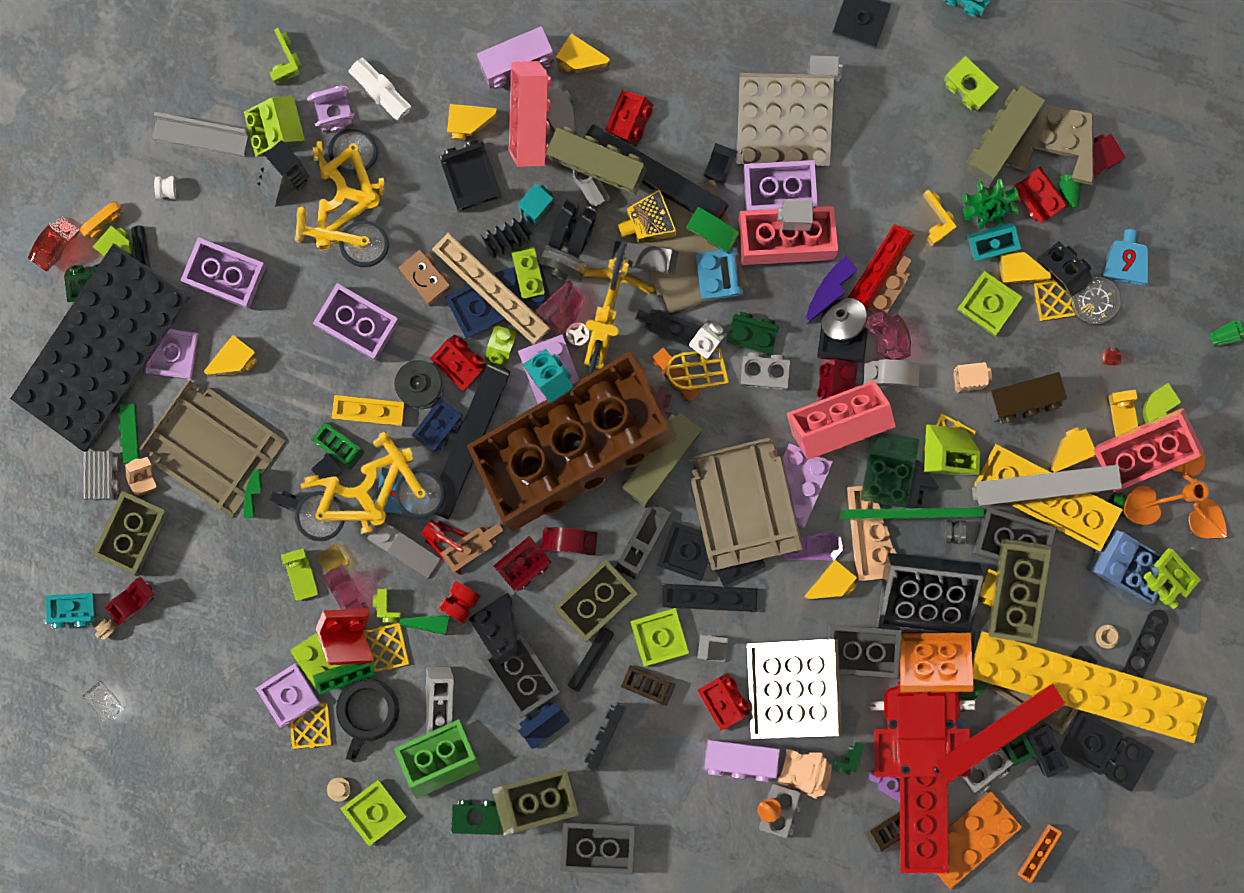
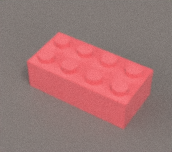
M539 61L511 62L509 153L517 167L545 166V158H548L546 152L549 146L546 144V135L550 133L549 121H546L547 113H550L551 108L550 99H547V90H551V77L547 75L546 69L542 67Z
M834 206L812 207L813 223L810 231L782 230L781 222L777 221L778 209L740 211L737 222L742 265L835 260L838 252Z
M875 381L787 413L792 436L807 460L817 458L822 454L841 449L846 445L862 441L867 437L896 427L891 405Z
M1181 408L1097 444L1094 452L1101 467L1119 465L1121 489H1124L1200 457L1203 449L1184 408ZM1113 489V493L1121 489Z

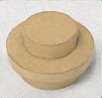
M105 618L101 620L95 627L97 631L95 636L105 640L116 628L113 624L114 620L112 618L108 621Z
M1104 625L1097 630L1095 638L1099 646L1109 649L1117 645L1120 636L1115 627Z
M334 778L327 786V794L334 801L339 802L347 799L351 792L350 784L344 778Z

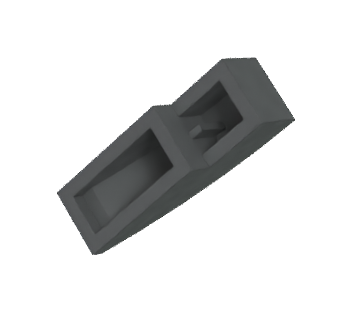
M615 241L613 260L618 256L622 243L620 241ZM627 243L624 258L629 260L628 267L674 275L679 251Z
M653 502L649 503L615 569L636 580L671 514L670 511Z

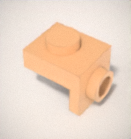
M148 457L134 459L125 465L126 479L135 497L157 489L152 477L151 463Z

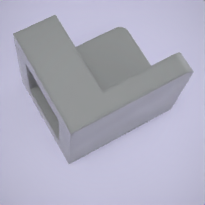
M700 635L697 659L725 662L728 638Z

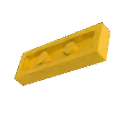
M334 395L332 419L403 426L405 403Z

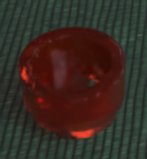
M1111 347L1103 352V364L1113 366L1122 363L1121 352L1117 348L1111 351Z

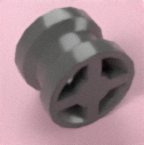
M946 520L945 543L950 544L956 541L959 544H965L966 521L953 523L952 520Z

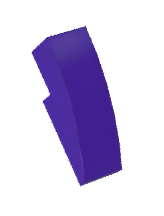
M847 256L831 269L816 290L805 317L807 324L845 294V290L841 285L858 271Z

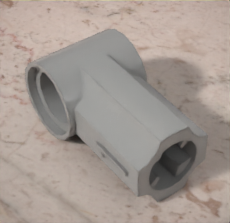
M573 170L574 181L580 187L593 209L601 207L610 200L599 180L592 177L581 180L577 176L578 171Z

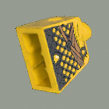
M660 190L627 208L630 220L617 224L622 238L635 233L639 243L676 236V229Z

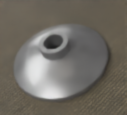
M839 299L830 304L824 311L821 320L822 328L826 335L834 340L851 339L858 335L865 327L867 311L864 305L856 299Z

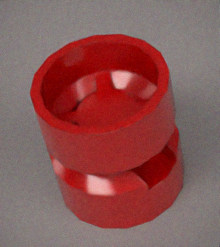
M455 580L448 591L450 596L443 599L438 609L464 624L470 615L469 608L475 607L481 595Z

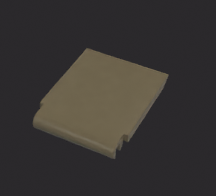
M709 179L697 184L721 198L714 180ZM663 196L676 229V236L645 243L638 242V244L679 251L674 275L648 271L657 296H663L668 313L674 314L710 301H701L696 253L718 251L720 249L707 243L706 239L687 230L686 226L691 220L693 213ZM725 212L721 220L732 227L727 212ZM736 239L732 248H738L736 259L740 287L746 288L749 285L742 268L746 265L741 263L740 246ZM727 258L720 259L724 289H729L731 286Z
M187 380L139 449L156 460L155 466L232 518L244 502L246 487L253 470L261 469L262 476L286 441L210 388L204 391L190 380Z
M772 437L689 457V461L693 463L694 470H692L694 478H690L712 571L803 549L783 458L781 456L777 457Z

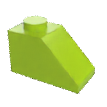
M110 226L93 245V248L103 256L106 255L113 243L133 256L132 243L127 240L130 235L121 227L116 230Z

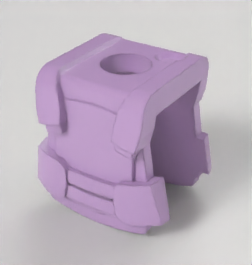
M336 86L335 88L314 92L307 97L309 102H315L319 121L314 124L316 127L322 128V132L329 130L331 132H338L344 130L345 126L354 124L355 113H351L346 93L349 91L348 87ZM336 106L340 108L341 114L329 117L328 109Z

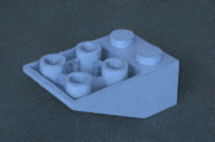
M1112 529L1101 551L1096 550L1087 570L1151 605L1154 604L1159 595L1147 586L1148 582L1144 579V575L1147 572H1151L1154 576L1159 573L1154 565L1161 555L1124 532Z

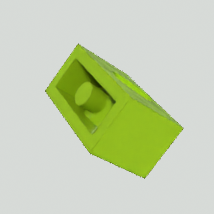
M966 56L944 78L945 86L953 94L957 92L963 98V104L968 109H975L977 112L999 89ZM970 80L974 82L976 88L972 91L967 90L964 87V82Z

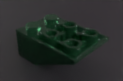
M885 432L870 436L860 500L907 508L920 439Z

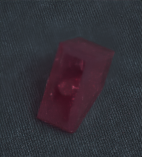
M569 280L535 312L559 336L576 321L584 296Z

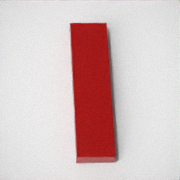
M896 224L893 225L848 298L860 301L866 311L868 310L913 239L914 234L911 231Z

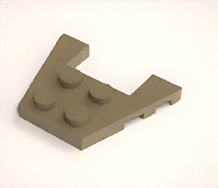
M1047 105L1007 159V167L1027 171L1035 149L1078 158L1072 180L1094 185L1093 115L1091 113Z

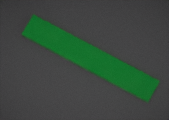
M984 508L845 509L840 512V520L984 517Z

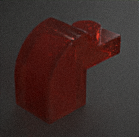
M61 216L55 223H49L41 232L31 248L28 259L47 272L60 260L64 248L78 236L80 230Z

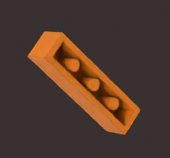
M662 348L652 356V363L656 368L660 367L663 371L661 374L668 379L666 367L672 357ZM673 360L670 366L678 364ZM681 368L669 370L671 378L686 376ZM685 380L675 381L681 386H688ZM678 389L682 393L680 395L685 402L688 400L689 403L701 394L699 389Z
M1048 824L1017 875L1031 883L1062 832Z

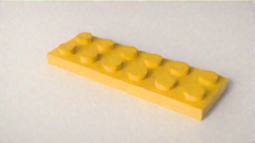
M995 444L976 482L1051 472ZM1090 492L1006 502L1098 551H1101L1122 512V509Z

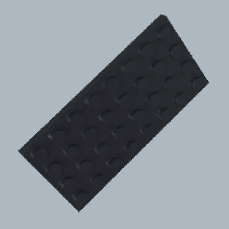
M113 243L10 399L83 452H88L191 297L120 246Z

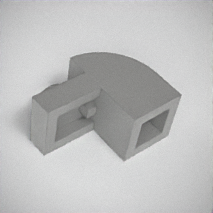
M903 360L865 361L864 384L875 381L877 385L918 387L920 363Z

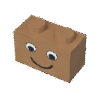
M418 250L401 264L398 269L430 306L451 289L448 284L451 280L443 270L439 272L433 266L436 262L428 252L423 254Z

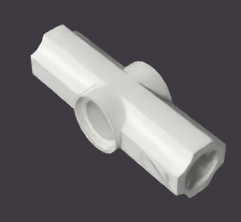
M363 57L357 60L348 72L365 88V92L378 105L381 104L397 122L408 114L412 107L395 91L396 88L384 75L379 74Z

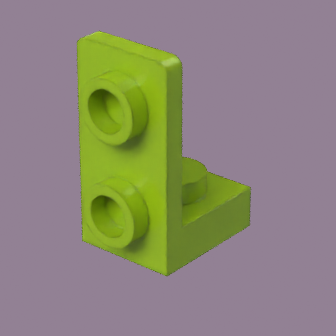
M279 28L274 31L290 63H280L272 68V72H269L275 85L300 74L298 67L302 65L296 52L290 53L287 46L291 45V42L286 32L281 34Z
M535 246L512 251L522 298L544 294L545 291Z
M303 548L282 554V562L286 565L295 600L300 601L317 596L318 590L306 549Z

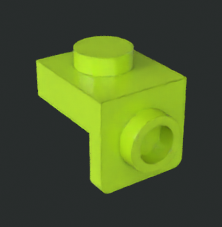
M495 325L487 345L485 360L507 366L517 331Z
M377 589V594H373V608H377V617L383 618L384 623H397V618H402V613H388V589Z

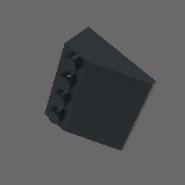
M887 553L882 577L877 628L914 633H971L984 578L980 563Z

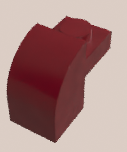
M543 527L541 550L595 556L598 532L573 528Z
M140 576L125 591L114 597L105 609L118 626H121L154 600L153 596L155 594L150 584Z

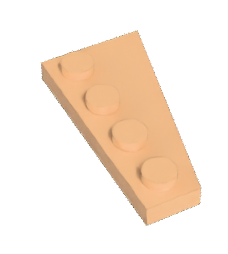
M872 485L847 488L849 509H880ZM850 520L856 580L882 579L887 553H896L890 541L887 526H885L883 520Z

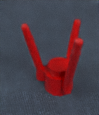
M430 520L421 535L427 538L425 542L444 561L445 559L441 555L443 551L435 542L439 544L442 540L458 551L464 552L461 546L446 537L445 534L446 531L465 537L468 535L467 533L450 527L440 520L438 523ZM457 570L456 573L460 575L461 571Z

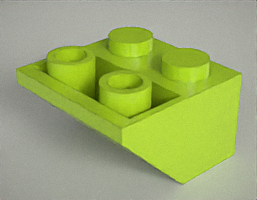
M293 96L272 97L244 111L255 156L264 155L281 139L289 148L305 141Z
M926 425L924 472L956 476L979 475L980 450L967 429Z

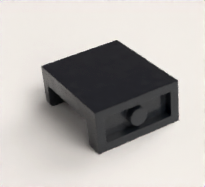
M478 140L470 141L464 144V148L458 150L450 148L443 151V155L439 156L458 212L502 198L483 141L479 143Z

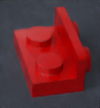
M621 90L605 131L621 140L627 141L633 146H637L639 140L644 135L646 123L652 116L654 104L644 96Z
M1041 167L1013 186L1017 188L1019 200L1022 203L1025 202L1030 209V216L1040 223L1047 221L1068 205Z
M456 335L448 338L430 358L462 391H465L485 371L487 366L484 363V359L479 354L474 353L463 338Z
M729 673L722 675L697 690L720 731L750 715L749 704L741 696L735 679L730 677Z

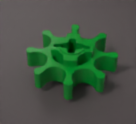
M1001 178L997 180L995 186H990L989 188L984 187L982 181H978L977 194H963L965 206H970L963 209L964 218L968 221L973 217H977L980 229L984 228L987 221L997 220L999 226L1004 225L1003 216L1005 213H1019L1017 202H1011L1019 199L1017 188L1013 187L1008 191H1004L1005 187Z

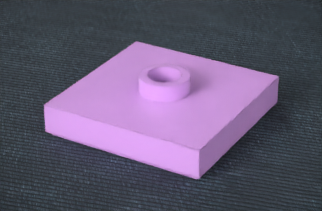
M169 329L146 363L145 373L192 380L199 333Z
M294 663L255 688L280 728L285 727L321 704L297 663Z

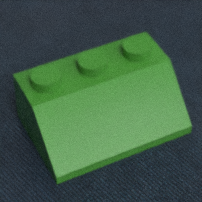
M459 719L394 748L407 783L416 799L481 770Z

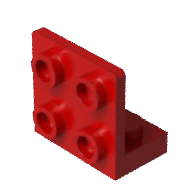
M367 608L323 610L316 631L328 665L372 663L373 656L364 634V628L370 616Z

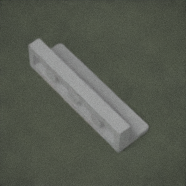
M158 112L154 114L156 117L153 133L154 140L242 157L246 155L250 135L246 129Z

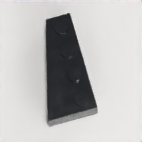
M281 139L263 155L262 168L260 169L261 175L258 177L259 182L256 187L275 207L293 190L303 188L308 183L307 178L310 176L300 159Z

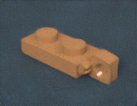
M903 256L868 308V311L882 320L908 281L907 278L910 274L906 272V269L911 263V259Z
M499 523L490 529L486 525L481 528L478 527L456 542L464 549V552H460L450 546L441 552V555L454 573L492 548L497 543L495 537L504 532Z

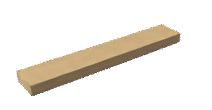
M449 233L432 249L533 345L537 344L551 329Z

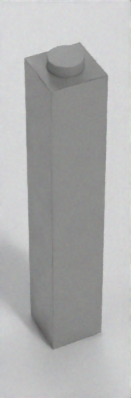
M1119 465L981 481L976 482V487H972L973 500L978 501L980 506L1121 489L1122 486Z

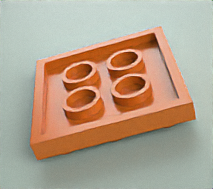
M901 633V692H973L971 633Z

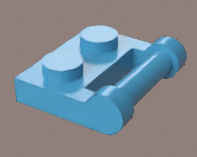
M731 248L728 254L722 250L696 253L701 301L743 295V287H740L736 259L738 248ZM727 258L731 286L729 289H724L720 259Z

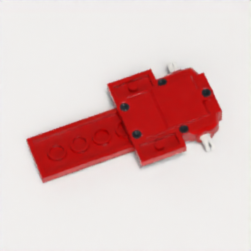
M897 681V686L887 689L884 701L870 702V705H876V707H870V710L884 711L887 720V729H874L875 777H900V872L949 873L948 783L934 763L970 739V729H957L962 710H975L976 706L970 705H976L975 700H962L959 692H901L900 681ZM971 768L958 777H971Z

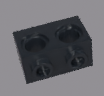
M1060 241L1038 257L1040 265L1051 273V279L1071 297L1093 280L1090 273L1092 268L1089 263L1083 258L1081 260L1077 258L1074 249L1069 245L1065 247Z
M1043 725L1025 734L1036 753L1034 757L1044 778H1049L1069 768L1049 725Z
M1127 736L1119 741L1115 749L1117 751L1113 760L1110 759L1104 769V772H1106L1104 778L1126 791L1132 792L1155 750L1131 736ZM1131 746L1137 747L1139 751L1135 759H1130L1127 754ZM1120 766L1127 770V776L1123 780H1119L1116 777V770Z

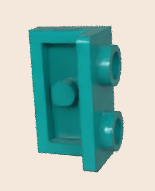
M94 593L45 596L46 619H44L45 624H51V628H65V623H75V627L89 626V622L95 621Z

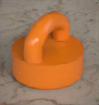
M767 798L759 803L757 812L759 817L765 822H774L781 815V806L776 800Z

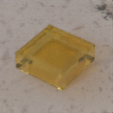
M336 544L316 556L329 577L349 564Z

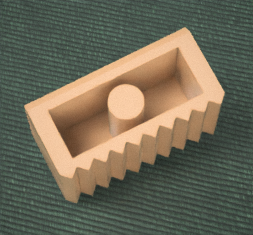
M986 362L958 365L953 370L955 389L958 393L965 390L967 392L974 389L976 391L979 389L983 390L992 382L991 368H987Z

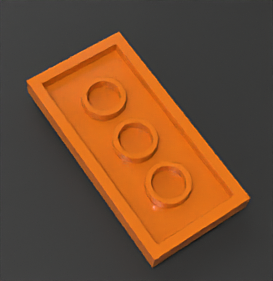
M991 791L949 826V873H936L949 889L953 888L1022 828Z

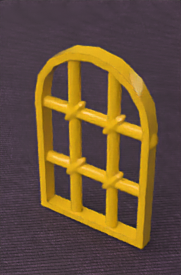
M715 348L713 351L718 352L719 359L707 360L700 354L701 361L688 363L685 356L699 354L697 351L683 352L675 355L669 360L666 367V376L669 382L680 390H694L728 384L729 381L721 348ZM682 358L683 364L670 366L674 359ZM720 362L722 371L710 372L707 370L706 364ZM703 366V374H689L688 367ZM682 368L686 376L671 378L669 370ZM723 374V382H710L709 376ZM706 378L707 384L696 386L691 384V379ZM685 380L688 386H681L675 381Z

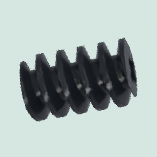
M520 214V222L515 218H511L512 226L503 222V230L495 226V234L486 230V238L481 235L493 259H497L496 251L505 255V247L510 251H514L513 243L522 247V239L527 243L531 242L530 235H532V232L523 214Z

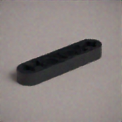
M1152 610L1147 614L1122 667V673L1130 675L1126 673L1128 669L1132 673L1139 674L1138 677L1143 679L1169 622L1168 615L1163 610ZM1160 614V619L1163 623L1157 624L1154 631H1159L1158 635L1152 631H1146L1147 626L1152 628L1154 621L1151 619L1152 616ZM1144 635H1150L1153 638L1154 643L1152 647L1144 648L1142 646L1141 638ZM1135 656H1140L1144 661L1143 667L1139 670L1131 666V660Z

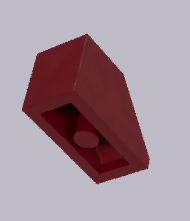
M1101 134L1094 138L1093 175L1095 178L1122 162L1126 156L1112 134L1106 137L1104 134Z

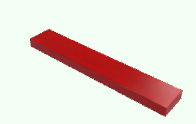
M1051 683L940 758L934 764L945 781L950 783L1063 706L1065 701L1053 683Z

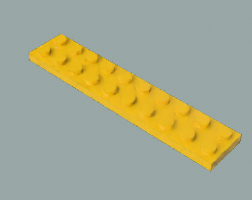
M981 631L972 662L974 679L1031 696L1053 683L1065 701V706L1191 743L1195 742L1207 700L1203 696L1024 643L989 637V633Z

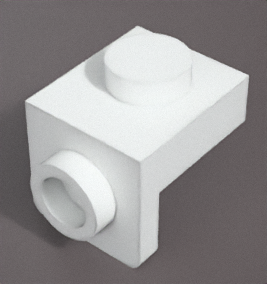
M708 320L697 332L689 346L703 357L708 358L723 341L727 333L723 331V328L718 323Z

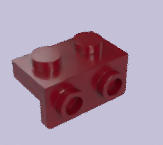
M835 358L822 359L819 368V386L816 392L817 402L855 388L858 363Z
M528 536L493 566L514 592H517L518 590L525 589L530 584V580L536 575L543 574L548 569L551 561L534 540Z

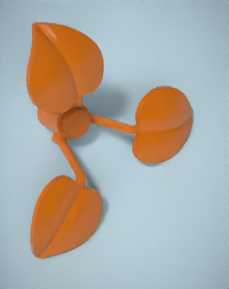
M1204 451L1200 457L1171 468L1174 472H1182V477L1191 482L1185 485L1182 494L1156 500L1155 491L1148 486H1138L1128 494L1124 506V514L1130 521L1136 524L1148 525L1156 522L1161 516L1158 504L1184 498L1188 502H1195L1193 505L1195 510L1189 515V526L1196 536L1204 539L1227 537L1226 523L1220 507L1215 501L1206 499L1209 494L1207 485L1190 477L1198 475L1203 471L1205 467Z

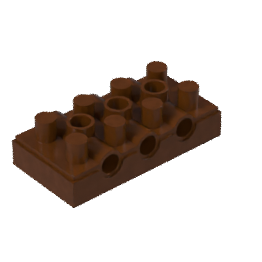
M630 351L572 384V389L553 402L549 403L546 399L467 445L502 523L512 532L538 519L542 515L557 512L565 505L566 501L580 495L584 491L599 488L606 482L608 477L620 472L624 468L639 465L647 458L648 454L662 448L677 438L639 360Z

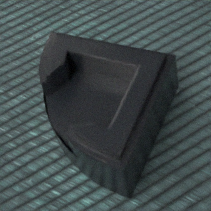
M352 739L346 756L347 760L356 761L363 743L361 740Z

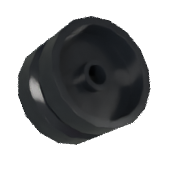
M567 198L555 223L548 246L560 251L565 246L567 240L570 239L567 247L568 254L580 258L591 238L598 210L586 206L583 208L579 218H576L579 204Z

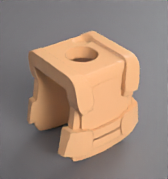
M786 750V758L778 782L788 789H800L806 792V795L815 799L824 796L830 784L832 765L827 762V758H823V753L804 755L793 750Z

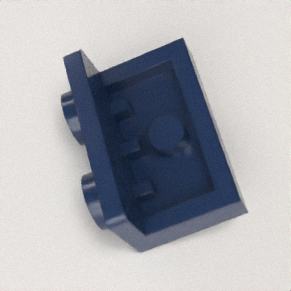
M440 398L412 436L433 453L437 449L441 451L449 441L446 438L451 431L455 433L462 425L463 421L461 418L463 415Z
M548 701L538 709L540 712L538 716L534 719L529 716L519 723L522 728L518 732L532 749L570 721L557 702L551 704Z

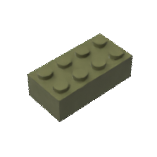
M1022 85L1018 91L1013 89L1003 104L1007 108L1005 110L1001 108L991 123L994 128L992 130L987 128L978 144L981 145V148L975 147L967 159L966 164L969 166L966 172L990 186L1045 100Z
M565 126L563 130L556 128L546 152L550 160L633 195L637 194L647 171L642 158L630 153L628 157L624 156L620 149L608 144L606 148L600 146L597 139L587 135L583 139L576 134L577 131Z
M680 412L677 416L672 414L668 419L677 438L662 448L648 454L647 458L637 465L638 467L634 473L629 471L621 481V484L624 485L622 491L644 508L702 432L698 425Z
M1002 539L988 626L989 637L1037 644L1051 556L1049 545Z

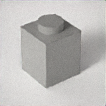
M784 199L782 207H778L777 221L781 222L782 230L810 231L813 223L812 200Z

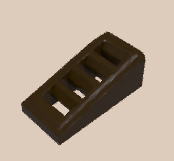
M629 665L621 687L667 706L676 684ZM638 673L639 677L636 681L635 686L633 687L631 686V683L633 681L635 674ZM644 677H647V682L642 691L640 690V687L642 685ZM653 681H656L657 683L653 690V693L650 694L649 691L651 689ZM664 684V685H666V686H665V688H664V690H663V693H662V695H661V698H659V697H658L659 692H660V690H661V688H662V685Z
M900 811L865 832L876 853L882 852L900 840V833H897L892 822H895L900 830ZM884 827L888 829L892 838L889 839L888 835L884 830ZM876 832L879 833V835H880V837L882 838V840H883L884 843H882L881 839L879 838V836H878V834H877Z

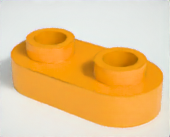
M117 201L111 202L80 227V232L85 238L90 236L95 238L103 231V226L108 222L112 224L121 217V206Z

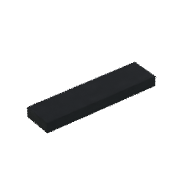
M663 584L662 608L757 612L758 588Z

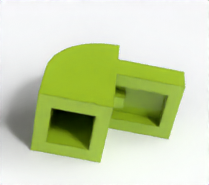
M1169 383L1154 391L1145 400L1142 409L1145 424L1167 415V411L1181 403Z

